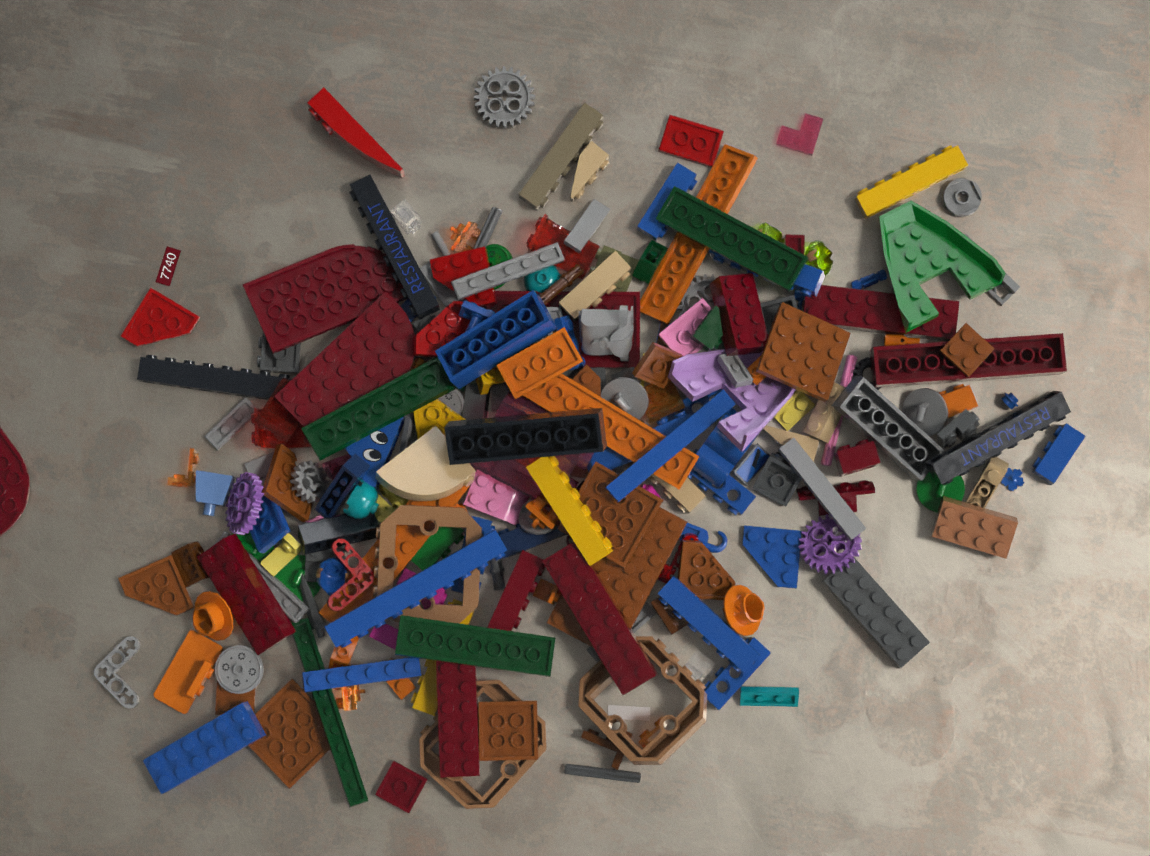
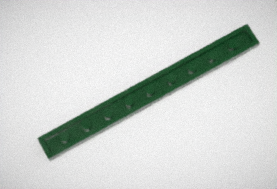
M301 619L298 623L292 622L291 624L296 630L292 636L304 672L324 670L325 667L309 619ZM332 689L311 692L349 808L368 802L369 800Z

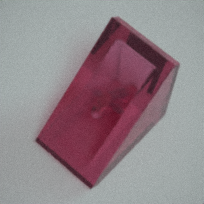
M349 453L322 464L331 483L341 467L351 458Z

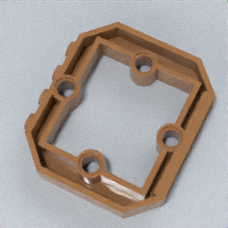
M400 505L380 524V527L376 528V539H380V544L375 549V558H379V565L375 566L374 578H378V586H374L373 597H377L394 587V571L398 567V558L395 555L396 525H418L421 532L428 536L434 535L438 531L439 526L466 528L465 546L482 537L481 526L462 507ZM427 520L433 521L435 523L434 530H425L424 523ZM389 557L394 560L392 568H386L383 565L385 558ZM475 568L470 571L472 575L464 579L463 605L435 603V599L432 597L429 599L431 606L428 609L422 608L419 604L412 609L409 607L403 609L402 615L460 624L478 607L480 570L478 571ZM398 616L397 618H395V619H393V620H394L395 622H399V621H400V616Z
M635 636L644 652L661 669L663 677L669 683L676 684L692 702L677 717L673 715L663 716L659 722L661 732L642 750L626 734V722L619 715L609 716L594 701L614 681L602 660L597 662L580 679L578 706L633 765H662L706 722L707 694L704 691L706 687L699 679L695 681L691 677L693 673L685 665L681 667L677 663L680 660L672 652L668 654L664 650L666 645L660 639L656 641L652 636ZM670 669H677L675 675L668 676ZM620 722V727L617 730H612V725ZM668 723H675L672 730H666Z
M500 680L477 681V699L484 692L494 702L522 701ZM438 713L433 718L435 722L431 726L426 725L420 732L422 735L419 739L420 767L466 809L494 808L537 761L506 760L501 765L502 776L482 796L463 777L440 778V757L432 750L439 742ZM537 715L539 758L547 750L546 722ZM507 764H513L516 767L514 774L508 775L505 772Z

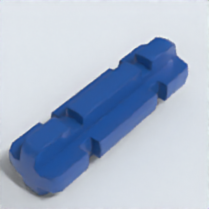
M882 269L877 271L876 274L872 273L860 278L859 281L855 280L851 283V288H867L878 283L879 280L880 282L888 278L887 273Z

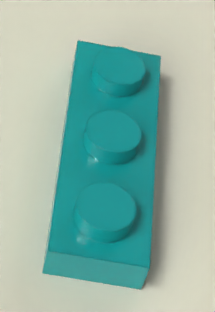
M741 686L740 706L798 707L799 687Z

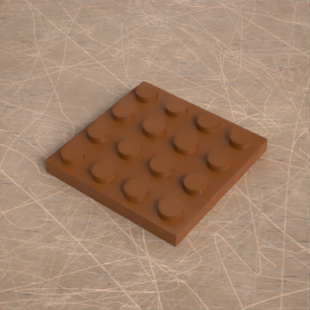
M781 302L756 372L826 402L829 399L851 333Z
M595 462L579 490V499L583 505L586 504L591 511V518L599 523L604 538L607 537L612 544L611 548L613 551L605 557L626 568L664 500L638 486L617 503L605 487L620 475ZM561 522L558 530L570 536Z
M291 679L255 714L266 736L250 744L249 747L289 789L330 751L315 702L307 693H304V690L294 679Z

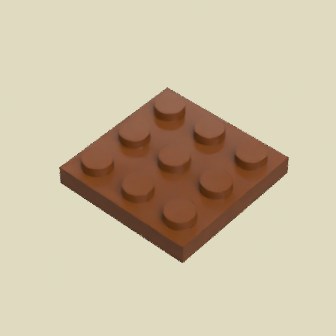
M537 701L478 702L480 761L538 760Z

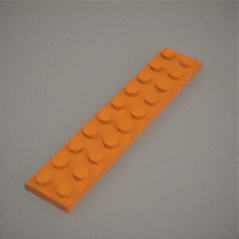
M725 144L696 198L728 214L758 158L753 154ZM677 232L640 300V313L668 325L709 249Z
M564 374L556 376L523 395L550 412L602 408L607 446L634 463L666 437ZM684 447L653 474L680 490L700 456Z
M464 485L455 493L442 499L433 501L409 500L406 505L454 507L470 486L466 487ZM427 520L424 523L425 530H434L435 523ZM396 525L395 555L398 558V567L394 571V581L430 537L423 534L418 525ZM377 539L362 558L373 572L375 566L379 565V558H375V549L379 547L380 539ZM387 557L383 560V565L386 568H392L394 560ZM362 573L363 577L359 581L356 578L354 579L359 584L360 589L363 588L360 585L363 581H370L368 578L370 576L369 573ZM375 578L368 588L342 610L332 611L326 603L319 611V614L331 623L375 598L373 597L374 586H378V578ZM352 584L347 585L346 593L354 595L356 587ZM342 591L339 592L342 595L341 597L332 599L333 607H340L339 602L344 598L345 601H348V598L342 594Z

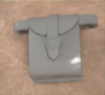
M620 305L619 310L582 309V311H579V333L582 351L587 355L614 354L620 357V361H628L634 332L633 306H631V311L625 305Z

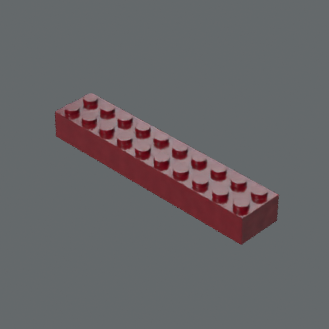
M1063 333L985 339L994 350L968 378L939 352L947 342L872 347L869 350L872 383L875 388L1059 375L1067 372Z

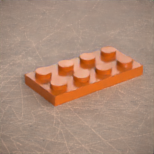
M564 327L496 366L514 398L517 399L583 362V359Z

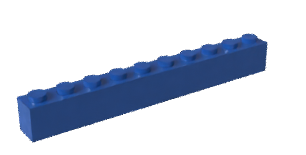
M495 529L327 624L325 629L335 647L341 646V648H344L352 643L350 639L355 636L361 638L369 633L368 629L375 626L377 629L386 624L385 619L391 616L393 619L403 614V609L407 607L412 609L420 604L419 600L426 597L428 600L437 595L436 591L443 587L446 590L454 585V580L458 578L463 580L472 575L470 571L475 568L478 571L488 566L487 562L494 558L497 561L506 556L504 552L507 549Z

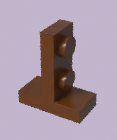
M590 728L588 731L584 730L581 738L616 752L611 767L618 770L624 754L607 736L604 739L599 737V732ZM626 732V734L631 738L633 734L630 732Z

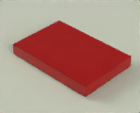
M669 115L658 151L712 168L724 131Z

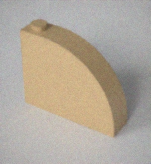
M435 426L376 471L375 478L387 490L402 498L414 501H433L455 493L464 485L468 487L475 480L476 470L469 463L449 464L446 437Z

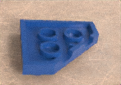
M744 525L743 547L751 554L777 587L797 589L800 558L799 546L801 545L799 539L801 538L802 531Z

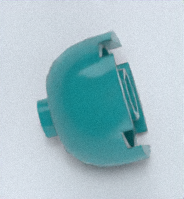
M554 265L524 276V287L526 291L534 290L543 293L560 279L561 274Z
M363 479L360 481L362 485L355 487L346 502L349 505L348 510L343 509V513L356 519L365 518L370 513L374 514L379 506L376 503L378 499L377 490Z

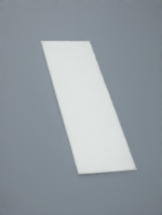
M608 705L609 716L615 714L626 720L650 721V707Z

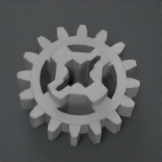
M312 460L299 463L298 466L294 467L295 471L291 473V476L294 477V479L290 480L291 483H294L292 490H297L296 497L302 496L301 501L307 500L308 503L319 501L328 489L326 484L330 482L325 479L328 474H323L324 467L318 468V462L312 463Z

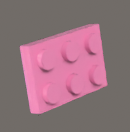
M701 298L659 333L658 336L669 349L683 356L697 353L703 347L690 337L711 310V307Z

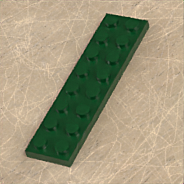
M675 186L655 218L656 221L789 292L809 259L804 254Z
M437 356L301 429L321 461L457 388L450 381Z
M400 615L395 655L550 677L556 638Z

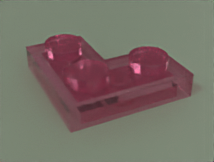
M805 113L800 131L781 126L776 145L812 156L823 118Z

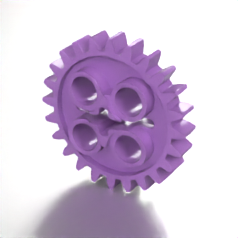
M249 472L240 474V478L237 477L236 483H233V489H230V496L227 497L228 503L226 504L228 510L225 512L228 516L225 521H228L227 527H230L229 531H232L234 534H248L249 530H253V525H256V518L260 517L258 513L262 511L261 504L264 501L261 498L264 493H261L264 487L261 486L262 480H259L260 477L257 474Z
M826 514L824 520L819 516V522L817 523L812 520V527L806 525L808 532H801L804 538L799 539L802 544L799 546V549L802 551L800 554L804 558L805 564H809L811 569L816 567L818 573L823 569L825 574L828 573V570H831L835 574V569L837 568L840 572L843 571L842 566L850 568L848 562L855 563L853 556H860L857 551L862 550L861 544H859L862 542L861 537H859L860 534L851 541L844 533L840 536H835L843 531L833 519L829 518L828 514ZM819 535H824L822 538L817 539ZM844 549L842 553H837L839 550ZM825 552L824 555L818 556L819 553Z

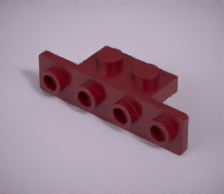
M863 480L859 483L843 482L840 485H832L853 512H857L856 495L875 493L872 481ZM807 486L797 489V496L800 501L816 499ZM817 500L819 516L828 514Z

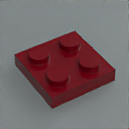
M393 761L375 795L410 813L428 779Z

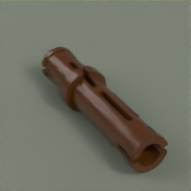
M576 264L566 274H561L560 279L539 295L543 299L544 305L549 303L566 287L572 286L573 282L584 274L583 268L576 273L581 267L579 264Z

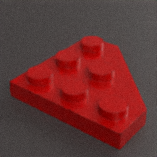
M485 246L430 259L433 278L453 291L451 281L490 267ZM494 287L465 298L480 307L497 303Z
M150 288L121 337L140 347L191 334L200 317L153 288Z
M462 301L451 302L414 336V356L437 357L435 352L437 349L466 332L470 320L459 316L463 304Z

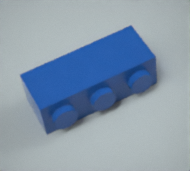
M1067 423L1057 427L1053 434L1056 437L1052 442L1048 441L1043 448L1044 455L1042 458L1038 457L1032 465L1034 467L1032 473L1050 485L1056 482L1086 437Z

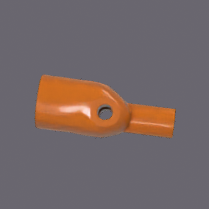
M900 334L884 335V346L920 343V338H910Z

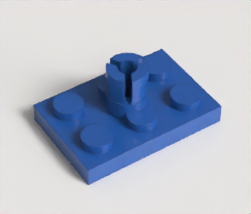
M263 495L261 498L264 501L261 504L262 511L258 513L260 517L256 518V525H253V530H250L258 552L264 554L290 532V528L281 507Z

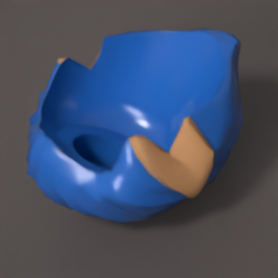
M335 557L320 563L316 572L317 583L328 596L345 584L349 577L348 570Z

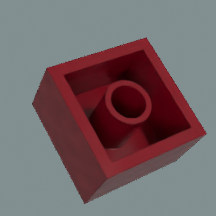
M868 439L857 442L854 447H850V444L841 446L834 454L840 477L876 467L881 463L874 441L869 442Z

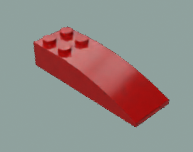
M324 87L307 102L309 106L308 111L316 122L320 120L323 129L330 136L334 134L356 154L384 171L400 178L405 177L403 168Z

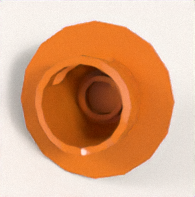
M736 585L726 592L722 610L730 627L737 634L748 636L753 635L758 630L763 619L765 607L764 602L755 593L745 586Z
M212 591L202 592L195 602L192 616L193 626L203 636H209L216 641L225 640L231 635L233 630L231 610L219 594Z

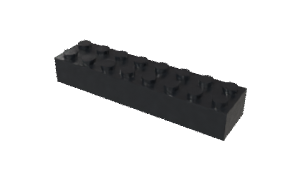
M602 408L449 421L444 427L450 465L604 452L607 447Z

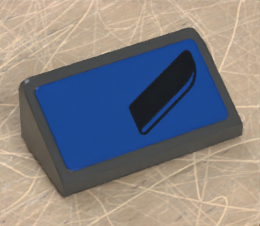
M757 443L732 474L747 486L766 464L770 454Z

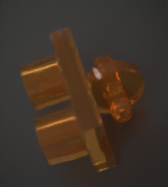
M469 221L466 226L462 223L457 228L451 226L449 230L453 234L450 239L455 241L450 250L454 253L473 249L466 242L469 238L477 241L481 232L477 228L478 224Z
M359 685L334 688L335 690H342L343 697L336 698L335 701L338 709H344V711L357 710V702L361 701L360 694L366 693L365 689L360 690Z

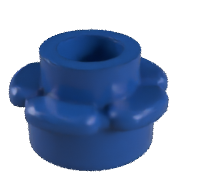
M1005 392V396L1001 398L1011 410L1015 406L1018 407L1017 402L1019 400L1014 394H1007Z

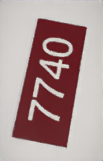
M166 247L156 283L170 286L181 250Z

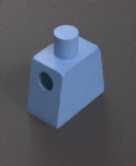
M196 470V502L204 504L203 515L214 516L216 506L225 507L235 477Z

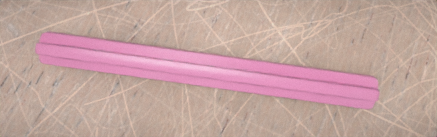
M848 355L846 358L840 383L845 388L853 378V371L857 362V357L854 355ZM841 416L829 443L825 444L821 460L822 465L831 466L843 416Z

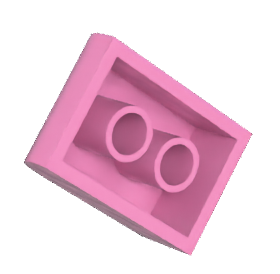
M477 469L475 480L470 486L463 505L513 526L519 524L521 508L529 500L532 491Z

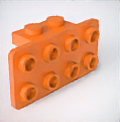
M190 630L155 690L154 698L182 714H187L196 697H200L205 689L203 685L206 679L212 677L215 671L213 667L222 653L223 647L198 632Z

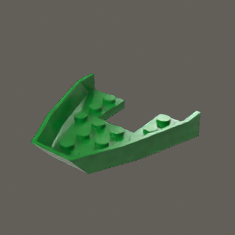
M912 200L879 216L884 257L905 333L938 317L939 312L920 285L948 270L969 300L1002 284L1006 273L992 255L949 222Z

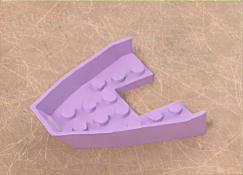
M725 349L687 354L672 361L668 378L692 402L716 390L724 389L742 409V411L719 421L717 428L741 452L774 418L796 390L769 377H766L758 385L752 382L751 385L735 388L717 361L719 355L726 354ZM763 351L761 353L738 356L747 369L762 355Z

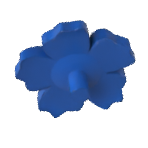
M1008 468L1001 483L1004 486L1008 485V490L1014 491L1017 489V486L1022 487L1025 483L1023 478L1020 477L1023 472L1020 469H1014L1012 472L1011 468Z

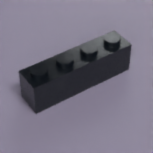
M372 513L362 519L341 514L337 517L324 518L320 521L306 522L298 525V539L303 553L306 555L331 549L332 543L337 539H345L349 544L375 539L376 528L379 527L375 514ZM344 543L336 544L338 547L345 546Z

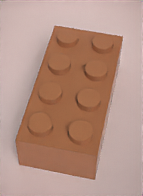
M943 496L931 534L932 537L1007 559L1018 520L1017 517Z

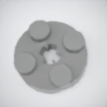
M965 178L953 180L943 192V203L946 209L956 217H966L973 214L981 203L982 193L979 186ZM959 193L967 195L966 202L957 199Z

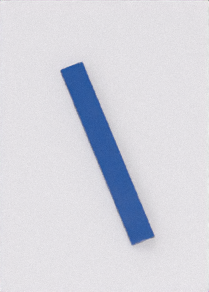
M723 389L606 486L605 489L617 503L620 502L733 408L736 403Z

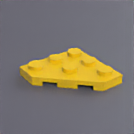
M439 399L414 411L418 439L435 426L445 435L444 427L449 421L466 420Z

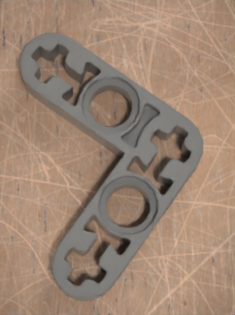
M132 636L126 637L94 669L96 679L123 707L128 709L135 708L138 705L139 696L116 672L140 649V641ZM128 641H135V649H128L126 653L129 655L126 657L125 653L119 649L122 647L125 650L128 647ZM115 653H119L122 656L120 664H114L112 661V656ZM107 668L106 674L109 677L113 674L115 677L106 684L105 681L108 679L105 676H99V669ZM116 680L122 684V688L118 692L113 691L111 688L112 683ZM127 688L128 691L125 693L130 697L134 696V703L126 704L127 698L124 695L120 698L118 695L122 694Z

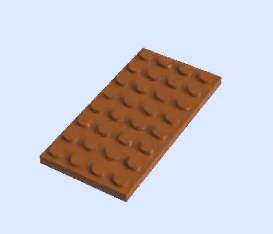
M661 507L626 568L607 557L593 564V567L631 629L688 523ZM561 594L547 623L594 648Z

